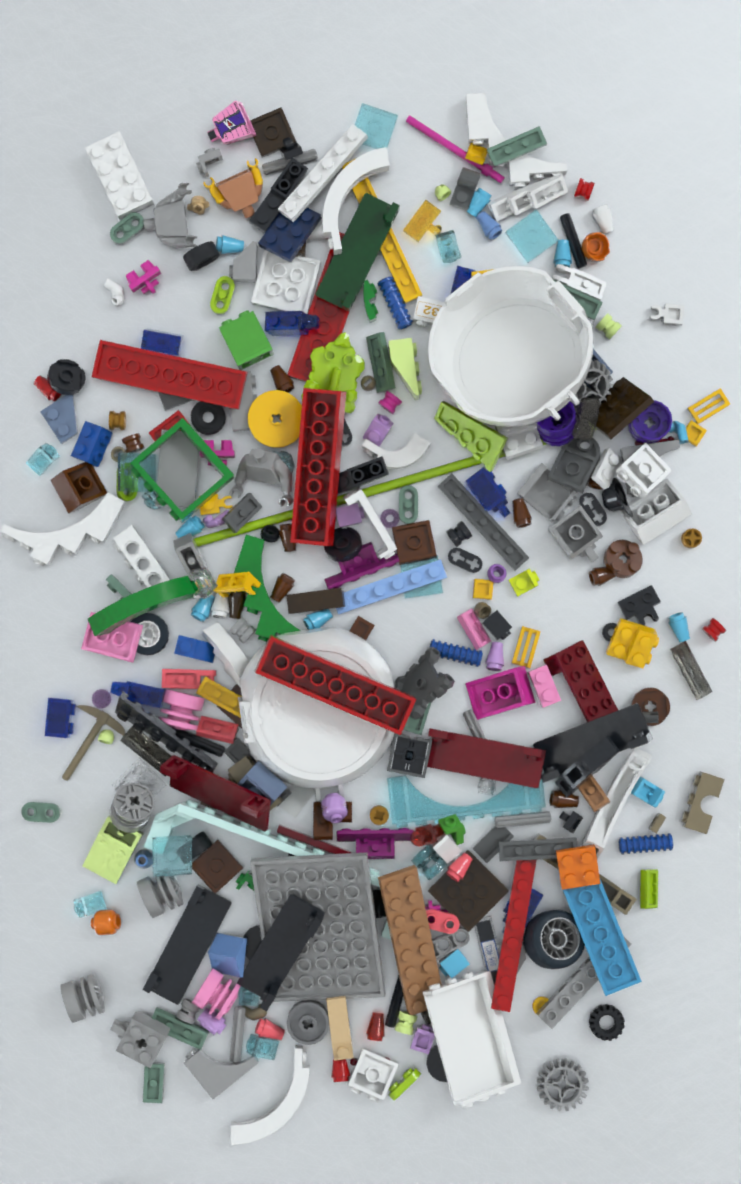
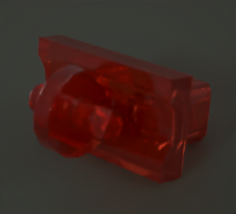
M426 824L416 827V830L410 836V840L417 847L430 845L438 842L437 837L444 835V832L439 824Z

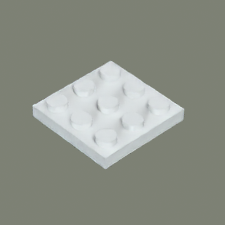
M264 250L251 303L307 317L321 261L298 255L290 263Z

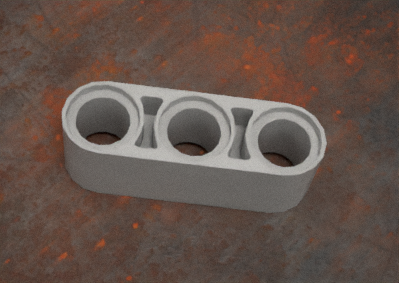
M459 927L453 934L445 933L432 939L436 959L468 944L470 941L469 932L465 928ZM458 932L466 934L464 941L456 940L455 937ZM441 940H446L449 946L447 949L441 950L438 947V943Z

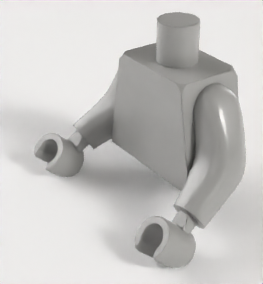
M180 183L177 190L162 199L156 205V208L153 209L154 218L144 219L145 231L156 229V235L160 241L175 248H195L197 246L193 244L197 236L188 235L185 204L183 201L186 194L192 193V190L186 189L189 183Z
M258 448L251 449L250 454L244 455L239 463L234 481L236 485L230 490V496L233 495L234 490L238 491V498L242 495L243 488L241 485L244 484L247 477L248 480L281 485L284 496L279 499V505L281 507L285 505L286 500L287 507L293 503V497L289 495L292 492V473L278 454Z

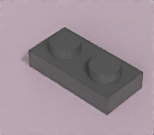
M247 493L222 520L233 533H237L262 506L251 493Z

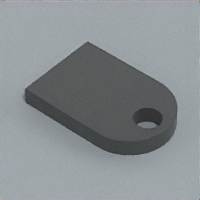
M575 435L573 440L563 445L548 475V480L583 494L600 460V447L597 441L588 435ZM588 442L590 447L583 449L580 447V444Z

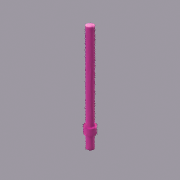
M408 116L406 120L408 124L481 170V173L486 177L490 176L499 183L503 182L505 177L493 170L491 165L488 163L480 165L465 159L466 151L412 116Z

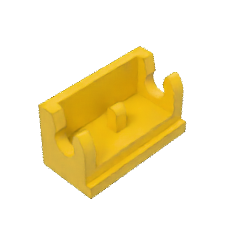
M250 572L219 574L213 591L222 597H229L227 592L246 591L249 595H255L256 593L252 590L251 586L259 588L261 583Z

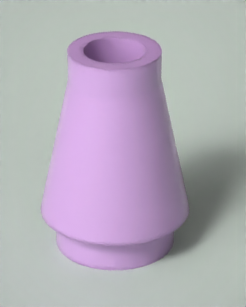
M492 642L485 662L487 664L486 669L493 671L502 670L504 666L503 643Z

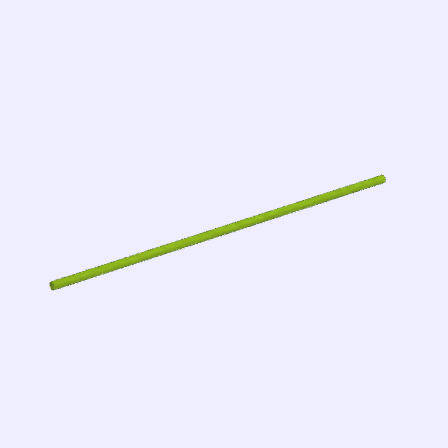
M589 423L577 425L576 435L597 429ZM541 439L542 444H543V445H547V443H545V442ZM503 450L499 458L506 457ZM472 456L361 490L366 497H370L479 465L482 462L480 460L477 461ZM348 493L337 496V506L346 504L343 496ZM293 509L248 522L237 533H233L230 528L194 538L197 546L200 547L258 530L266 525H275L292 520Z

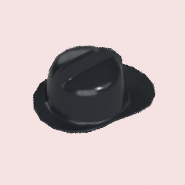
M613 478L609 488L604 489L602 492L605 508L609 511L624 509L630 517H633L621 483L618 479Z

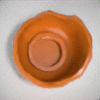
M600 232L590 233L582 242V252L591 261H603L610 253L609 241Z

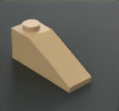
M346 996L326 998L334 1061L353 1058Z

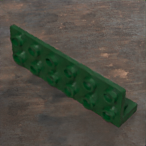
M368 193L364 194L341 241L342 254L334 255L315 293L317 297L350 312L400 210V205L394 202L390 205Z

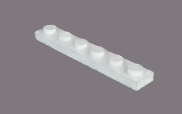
M352 124L278 208L279 212L294 222L367 140V134Z

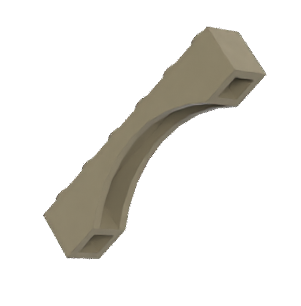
M539 833L535 837V839H547ZM557 858L543 859L558 869ZM599 874L611 906L627 915L637 899Z

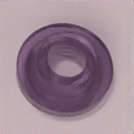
M394 509L384 510L380 517L383 526L387 528L395 527L399 523L398 512ZM388 515L393 516L394 520L392 522L386 520Z

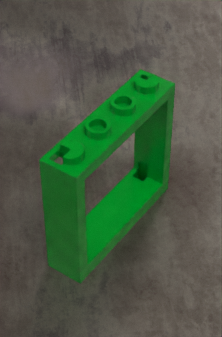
M184 418L179 420L130 462L131 471L136 478L141 477L145 482L143 484L150 493L153 491L158 496L156 500L162 507L166 505L170 510V516L175 521L179 520L181 523L187 520L234 479V474ZM179 430L185 434L222 476L218 482L183 512L140 465Z

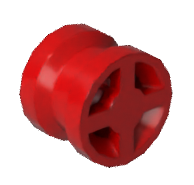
M580 178L574 196H582L585 200L589 201L595 183H588L583 178Z
M714 618L710 620L708 626L702 628L715 642L719 639L720 634L726 632V629Z

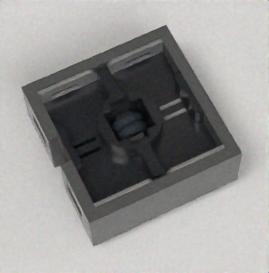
M395 733L387 771L425 778L432 740L416 737V740L410 739L409 735Z

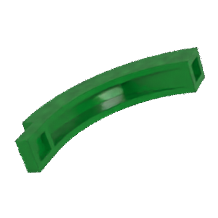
M188 576L175 578L145 588L116 601L88 618V622L94 636L109 634L124 623L151 610L177 601L200 597L204 594V590L198 578L193 581Z

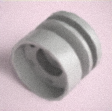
M129 783L119 788L110 807L112 824L117 829L126 833L141 831L147 825L154 808V797L151 791L139 783Z
M168 868L162 870L164 879L159 872L155 873L157 881L155 883L149 876L137 881L141 898L152 918L165 913V903L171 910L174 909L173 899L178 907L183 905L179 884Z
M93 974L87 976L88 984L84 977L80 978L79 988L74 980L61 984L63 1002L72 1023L86 1019V1009H88L91 1016L96 1015L95 1007L99 1014L105 1012L103 992Z

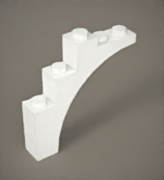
M466 94L468 142L479 146L484 145V142H488V148L506 141V138L500 133L492 120L487 106L486 94ZM526 154L498 166L503 167L505 164H508L509 184L514 186V188H523L529 185L530 177H533L534 180L544 179V176L554 177L566 175L567 163H551L535 159ZM489 157V165H493Z
M107 492L101 503L87 517L65 529L47 533H32L17 530L3 524L0 531L4 533V538L12 542L14 539L20 541L21 547L29 551L33 548L30 555L34 557L33 562L44 566V564L50 566L60 546H62L61 550L69 555L72 552L78 554L88 534L90 535L88 539L98 544L100 541L105 543L126 502Z

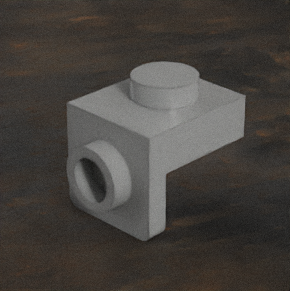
M210 148L204 151L205 154L198 156L199 162L196 164L200 174L204 173L205 178L209 177L206 166L223 160L219 148L216 150L215 148Z

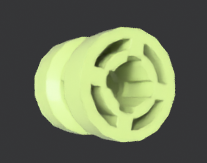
M607 313L595 328L603 331L605 337L610 340L622 325L619 322L613 321L612 316Z
M399 1011V1022L396 1023L394 1030L413 1035V1025L417 1021L418 1016L409 1015L406 1011Z

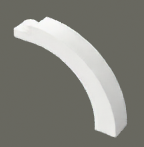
M387 147L367 152L353 160L339 173L328 191L323 209L322 231L323 238L331 237L328 238V245L330 250L333 249L334 255L342 254L338 228L341 206L348 193L359 182L371 175L389 171L390 164Z
M638 748L632 750L618 771L606 793L610 803L597 811L582 843V846L595 845L597 859L605 849L609 835L628 796L651 760L652 755Z
M295 1046L294 1076L283 1100L273 1110L259 1118L244 1122H232L230 1145L246 1144L265 1138L281 1128L293 1116L304 1097L309 1080L310 1065H303V1063H306L307 1051H303V1046Z

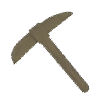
M85 705L76 706L97 718V721L62 775L64 780L68 781L103 725L106 724L124 737L126 736L123 726L103 710Z

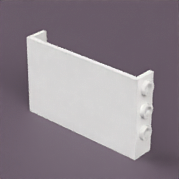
M480 971L474 974L472 972L464 973L460 979H456V977L445 980L446 984H433L429 986V990L423 991L454 1105H461L462 1108L474 1105L473 1102L477 1100L479 1102L490 1099V1095L504 1094L506 1089L521 1084L502 1011L491 1009L494 983L490 971Z

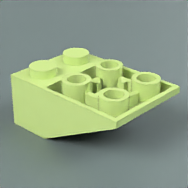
M412 338L390 340L388 348L391 366L414 399L418 400L419 395L422 394L421 381H417V376L420 373L419 363L414 361V357H417L416 342L412 343Z
M109 815L98 833L83 867L117 884L144 833L140 831L126 833L117 829L112 824Z

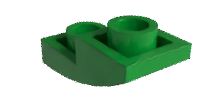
M365 280L363 287L364 306L368 320L372 323L377 320L376 315L379 314L375 304H370V302L376 300L375 294H377V290L373 283L370 284L368 280Z

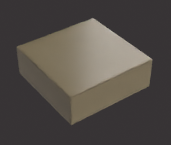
M657 813L649 826V830L657 834L666 817Z

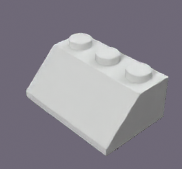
M668 479L655 486L642 499L638 497L628 503L633 517H630L624 509L620 510L630 528L643 545L692 515L686 499Z

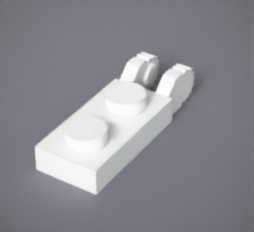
M561 264L556 265L555 269L560 273L568 274V277L566 279L553 275V280H559L566 286L599 301L601 300L607 282L575 268L571 269Z

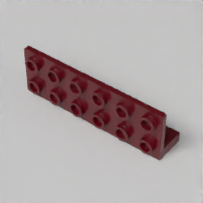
M583 640L543 659L548 666L551 676L563 673L587 722L618 711Z
M429 728L428 736L432 737V745L427 767L539 788L546 750Z
M176 755L171 756L160 766V773L170 777V787L264 832L268 830L271 800Z

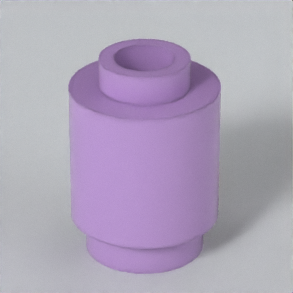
M206 1007L197 1020L202 1027L213 1035L216 1032L220 1035L227 1026L224 1024L226 1019L223 1017L220 1020L216 1019L215 1017L218 1013L214 1011L210 1015L209 1009Z

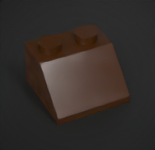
M87 462L63 470L50 480L68 514L89 505L107 494L94 467Z

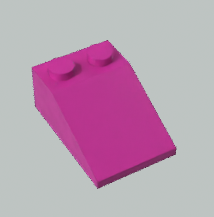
M525 666L465 683L477 720L536 703Z

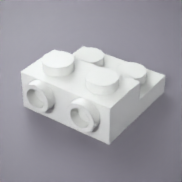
M536 423L517 427L495 425L497 432L508 437L503 447L507 460L543 449Z
M645 443L615 471L618 473V479L623 483L626 482L631 487V493L642 499L672 470Z
M362 1049L347 1085L351 1086L350 1091L360 1095L362 1091L369 1094L367 1098L377 1103L379 1099L384 1101L399 1064Z

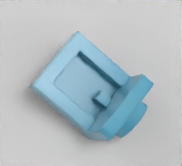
M639 777L631 794L656 808L662 801L665 791L646 779Z

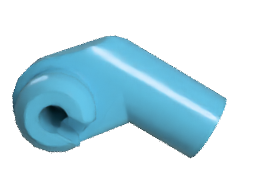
M673 421L669 432L678 434L680 444L687 443L689 440L685 425L678 421Z

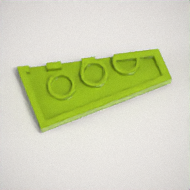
M441 402L434 419L450 435H454L460 441L459 443L473 454L472 456L477 461L480 460L489 472L493 471L508 437L466 415L449 403Z

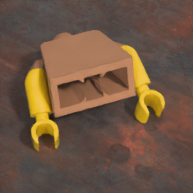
M256 158L254 166H251L249 161H247L248 169L216 183L210 177L212 180L210 186L203 182L205 188L210 191L218 204L226 209H233L234 212L241 209L245 218L254 215L255 211L252 204L259 201L258 196L262 192L263 179L258 169V160Z

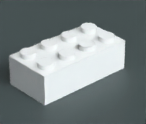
M120 131L85 147L119 220H122L132 212H139L154 205Z

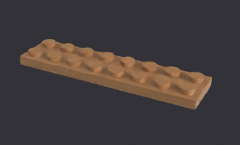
M412 865L378 877L405 1005L409 1015L426 1011L427 1006L423 991L429 990L430 985L437 983L441 985L417 867Z

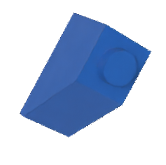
M181 635L178 636L174 654L213 663L215 657L213 653L214 647L209 642Z

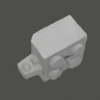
M581 505L548 529L570 560L578 554L582 557L586 555L591 562L599 558L593 550L596 548L594 543L603 536ZM572 528H575V530L578 528L580 530V532L578 533V538H576V536L573 537L571 535V533L573 532Z
M135 1012L130 1022L125 1021L124 1023L116 1019L110 1030L118 1034V1037L121 1039L116 1049L117 1052L151 1068L171 1028L142 1012Z

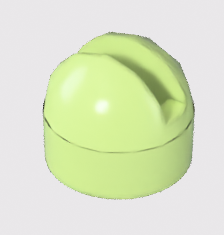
M441 184L435 188V195L439 201L445 200L451 194V190L446 185Z
M111 730L101 731L98 741L105 744H113V732Z

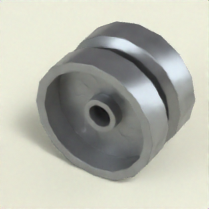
M304 1000L294 1004L288 1015L287 1029L290 1036L296 1042L304 1045L316 1044L327 1034L329 1018L328 1011L323 1004L316 1000ZM309 1018L312 1019L311 1024L305 1023Z

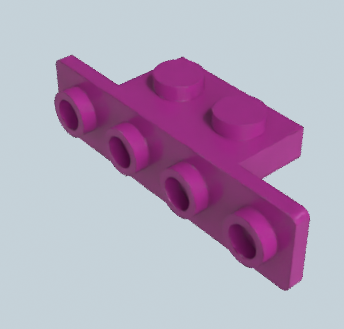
M372 542L362 545L361 551L353 559L338 562L341 573L324 580L328 589L339 588L344 583L357 581L360 577L374 574L384 567H392L399 562V558L396 552L388 559L384 557L382 559L380 557L377 558Z
M344 828L336 831L337 842H356V853L367 852L368 859H395L394 841L414 840V830H409L408 828H400L398 830H390L388 828H381L379 830L368 828L351 830Z

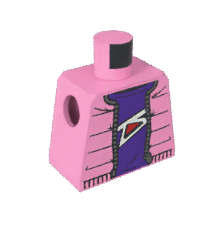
M234 101L213 117L212 120L216 128L207 132L212 142L221 138L222 142L228 145L256 136L242 102Z

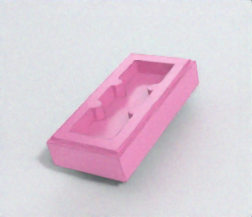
M472 608L457 617L476 650L491 642Z

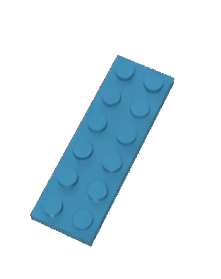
M601 879L600 884L563 889L605 996L642 982Z

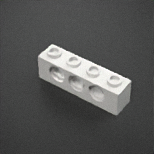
M131 525L113 538L115 541L114 547L118 553L123 552L126 556V559H124L125 563L130 569H135L137 572L135 577L141 585L144 583L147 588L151 587L152 585L149 580L153 575L159 577V583L171 580L134 526ZM130 544L137 545L138 550L135 554L128 553V546ZM143 559L149 563L148 568L145 570H141L138 566L139 562Z

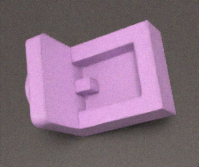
M377 414L363 438L380 447L394 423L387 416Z
M422 1024L421 1027L417 1025L410 1049L426 1054L430 1053L435 1037L432 1026Z

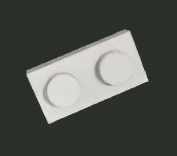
M610 447L604 449L591 478L603 489L609 488L616 474L615 470L618 469L622 459Z

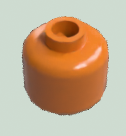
M111 909L99 910L95 913L94 918L91 919V927L95 929L98 935H113L121 927L120 915Z

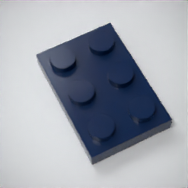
M306 208L292 222L279 212L258 242L259 247L291 263L322 219L321 214Z

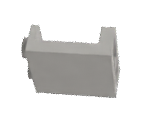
M541 463L518 491L517 495L549 521L553 522L555 519L559 521L565 514L563 509L566 505L571 506L577 499L575 496L577 491L548 480L550 471L547 469V466Z

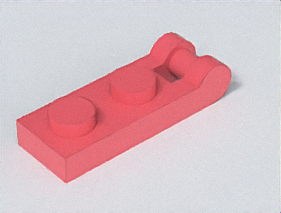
M162 669V688L198 689L201 684V676H207V678L214 681L216 670Z

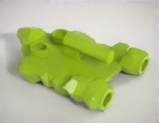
M346 332L341 333L334 342H329L325 348L321 346L313 349L310 355L312 361V371L309 375L310 380L306 381L304 388L346 392L345 412L352 413L355 410L354 402L357 400V391H355L357 388L356 379L365 369V363L359 355H355L356 352L353 346H351L349 335Z

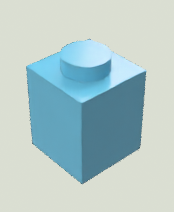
M457 949L439 961L441 965L439 969L445 977L449 975L453 978L470 963L462 952Z

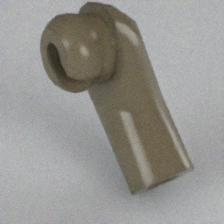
M261 1004L255 1009L242 1005L246 1009L245 1017L251 1020L264 1018L267 1012L260 1008Z

